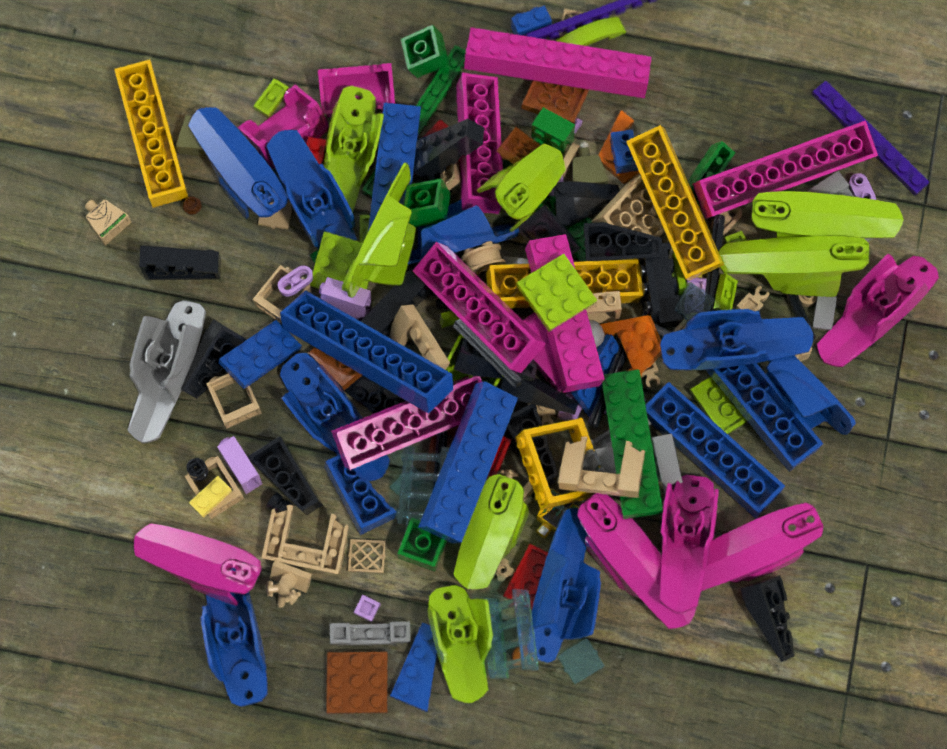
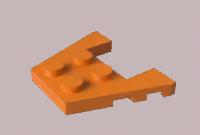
M621 110L599 156L603 167L625 184L635 174L640 172L638 170L616 174L610 144L611 132L628 130L634 123V120Z
M646 315L600 324L605 335L608 334L613 337L617 334L619 335L632 366L627 371L639 369L640 376L642 377L641 374L647 368H650L661 356V339L651 316Z

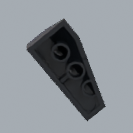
M567 181L557 183L547 197L552 213L563 226H570L602 211L619 193L620 189L618 185Z
M604 222L584 223L586 261L663 257L661 237Z
M213 319L203 335L181 390L197 399L208 389L206 383L210 382V379L221 374L224 375L227 372L218 363L219 359L247 339Z
M463 338L454 370L471 376L505 379ZM530 362L522 373H516L522 380L534 381L537 366Z
M363 375L344 390L356 401L366 406L372 413L380 412L406 401Z
M781 575L741 588L746 608L780 661L783 662L794 657L792 633L787 627V620L790 617L789 612H785L784 601H787V594Z

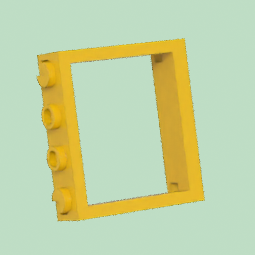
M583 418L525 429L515 436L516 446L520 450L522 462L526 467L529 482L533 487L535 499L538 501L540 510L587 500L595 494L576 491L552 497L531 438L569 430L573 443L581 441V437L587 436L586 454V451L594 450Z

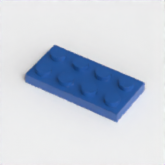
M275 320L221 357L218 363L245 389L298 352L302 345Z

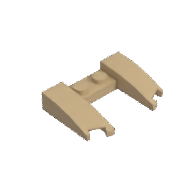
M401 306L392 323L389 338L405 346L411 337L425 359L446 370L450 362L415 306Z
M587 436L581 437V441L572 444L569 441L566 442L558 480L559 489L633 498L639 497L645 456L644 450L640 452L632 447L631 442L626 441L620 474L582 470Z
M288 505L286 511L276 513L275 509L272 510L261 558L340 575L349 531L348 524L343 527L335 520L338 516L331 514L324 550L322 551L287 543L293 505Z

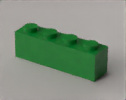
M723 141L711 145L688 179L699 207L700 204L692 184L722 173L735 154Z

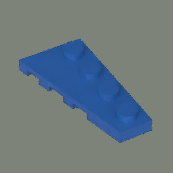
M608 334L605 335L604 341L597 349L603 375L608 374L615 354L619 349L617 341L612 335ZM602 383L597 387L571 392L588 417L592 413L603 386Z
M422 622L390 697L424 712H428L437 657L430 625Z

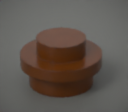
M188 197L183 202V209L189 215L199 213L202 208L201 201L197 197Z

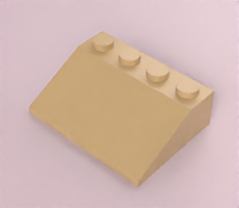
M640 173L635 174L591 221L592 223L604 222L660 237L665 231Z

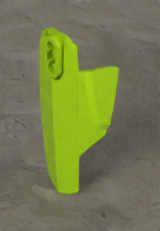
M355 86L344 88L338 102L334 106L323 166L331 172L352 212L361 184L368 173L370 165L374 161L384 114L381 113L375 115L376 97L369 90ZM355 96H360L361 100L356 99ZM354 110H356L357 117L351 114Z
M407 162L403 163L394 179L357 258L353 260L343 281L342 290L348 293V297H355L363 281L386 285L403 284L416 233V228L409 224L412 211L399 203L411 180L410 168Z
M777 191L759 193L752 201V221L755 226L776 232L777 238L800 236L894 238L904 220L900 209L895 203L845 195ZM763 207L765 211L760 212L758 208ZM778 208L783 209L784 213L781 214L776 210Z
M800 236L726 243L718 252L724 263L720 267L724 274H762L768 280L773 290L781 291L784 294L835 297L839 291L841 274L843 272L861 270L869 263L870 246L864 238Z

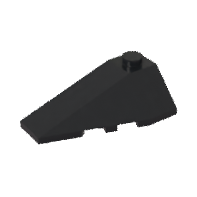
M536 377L534 381L523 380L517 388H514L506 379L502 381L501 390L517 397L519 401L574 415L576 413L578 402Z

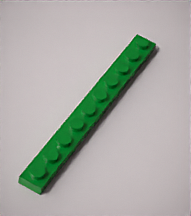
M457 45L453 47L448 55L449 65L439 69L416 105L421 107L418 138L464 68L466 50ZM375 170L362 189V193L370 198L373 195Z

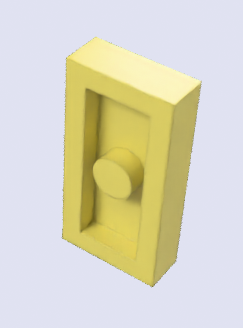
M217 476L189 504L204 518L232 492V489Z

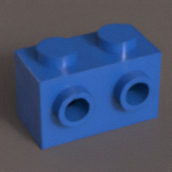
M545 6L534 7L526 13H518L511 18V29L515 35L526 36L530 32L552 25L551 17Z
M633 129L611 132L610 144L616 174L638 171L626 142L636 137L634 136Z

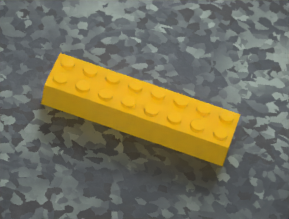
M146 60L114 69L152 207L188 198L151 61Z
M659 125L626 141L685 279L690 281L723 266L724 263L665 128Z
M639 259L574 262L575 270L592 294L619 291L621 303H638L643 297ZM529 264L490 265L486 272L487 286L510 308L531 307L516 286L518 281L531 274Z

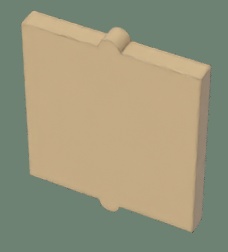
M289 199L286 206L272 216L259 217L258 225L271 227L272 229L288 230L293 210Z

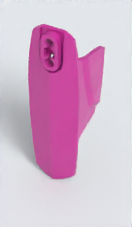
M887 254L854 287L851 296L847 299L842 318L817 343V349L822 361L830 366L844 367L880 339L930 291L939 279L937 268L919 256H912L897 266L894 258Z
M682 476V483L680 484L677 481L673 492L672 483L667 484L661 525L663 546L660 602L677 614L688 612L698 606L708 562L710 543L714 537L719 489H715L714 492L713 482L706 477ZM692 498L695 499V504L690 503L692 502Z
M595 493L579 507L577 517L588 534L585 538L586 550L620 589L625 590L629 595L641 599L668 629L679 628L689 624L696 608L677 614L660 602L662 555L632 518L623 519L622 507L607 494ZM592 503L597 504V510L591 508ZM604 518L610 520V525L604 524Z
M802 503L780 509L712 540L701 591L729 581L736 583L751 581L796 562L803 554V548L822 536L823 524L815 507L808 503ZM808 517L815 519L813 523L806 522ZM790 525H795L796 530L790 531L788 527Z
M150 523L134 537L135 556L164 569L189 584L193 590L237 606L238 602L230 592L238 594L247 593L253 588L261 572L260 560L250 552L193 532Z

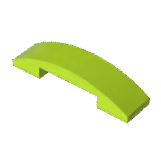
M611 17L584 25L564 35L557 41L587 46L607 37L610 40L626 33V30L619 17Z

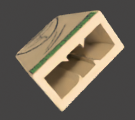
M90 200L85 205V208L89 211L86 219L105 246L131 223L129 216L107 200H103L100 204Z

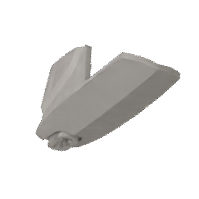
M183 300L174 304L166 321L150 316H144L130 362V378L135 384L139 395L128 427L129 433L141 443H150L160 438L178 400L203 330L206 311L201 304Z

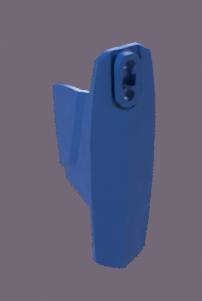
M207 107L197 109L188 126L206 153L218 176L219 184L244 218H249L248 208L260 218L270 217L283 209L288 202L284 186L248 139L218 108Z
M284 130L276 133L268 142L267 149L297 218L314 247H317L319 250L324 231L358 241L354 232L355 220L353 212L331 172L323 164L317 162L297 130Z
M461 199L448 206L447 219L436 224L417 227V249L411 251L408 264L420 262L436 242L448 246L455 253L480 246L489 241L495 244L518 236L519 228H516L513 232L510 231L515 223L491 227L478 205L462 210Z
M750 309L718 310L697 313L688 321L685 329L665 334L660 342L663 364L670 370L718 369L807 353L810 351L813 343V332L803 317L762 319L759 311H752ZM686 349H692V353H688ZM671 350L675 353L673 355H668L667 351Z
M298 353L282 366L280 376L289 391L282 396V400L314 439L320 441L337 455H340L331 431L358 421L363 417L339 384L322 365L316 362L308 353ZM299 364V369L295 371L294 366ZM305 378H310L311 382L309 385H306ZM385 455L356 468L369 482L382 478L386 473L390 458L388 455Z
M795 356L769 360L770 363L766 368L768 371L766 375L811 429L822 422H828L840 434H849L856 424L854 418L808 368Z
M567 508L562 512L543 567L530 616L525 650L529 657L545 663L556 659L563 640L587 637L594 632L601 587L600 571L584 563L587 547L585 545V538L588 534L577 517L579 508Z
M249 591L245 594L230 592L237 600V606L206 595L207 606L202 607L201 624L210 669L216 678L224 683L231 703L243 707L261 702L268 694L267 667L262 639ZM248 673L249 677L243 680V675ZM248 691L253 693L250 699H247Z

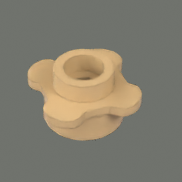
M503 559L495 572L499 582H503L509 576L514 575V569L509 566L507 559Z

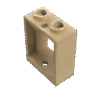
M280 265L252 300L255 307L282 325L281 310L266 300L278 285L279 280L293 271L289 267L284 268ZM310 284L302 289L301 294L305 290L312 293Z
M620 292L593 293L597 302L586 309L589 320L597 321L599 324L619 321L622 310Z
M229 373L222 377H213L210 379V382L206 383L226 429L262 414L249 385L245 389L252 403L225 415L215 391L236 382Z
M218 456L207 459L205 464L209 471L218 466L233 491L208 513L210 519L244 499L241 491ZM187 472V475L184 477L195 495H198L200 491Z

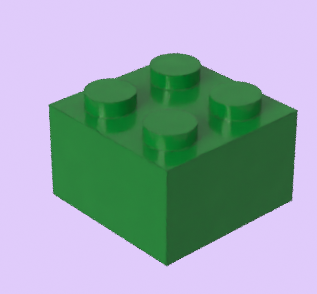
M434 25L401 38L407 69L416 78L449 65L443 35Z
M543 107L532 123L531 138L540 145L546 144L561 151L562 156H564L567 145H571L574 141L575 124Z
M442 178L407 185L404 206L412 211L409 224L414 227L436 224L447 219L450 192Z
M411 517L397 553L398 559L435 572L447 541L419 528L421 520Z

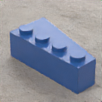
M340 455L325 461V470L359 535L395 519L396 511L387 504L382 495L378 494L372 487V484L360 474L357 468L351 470L345 468Z

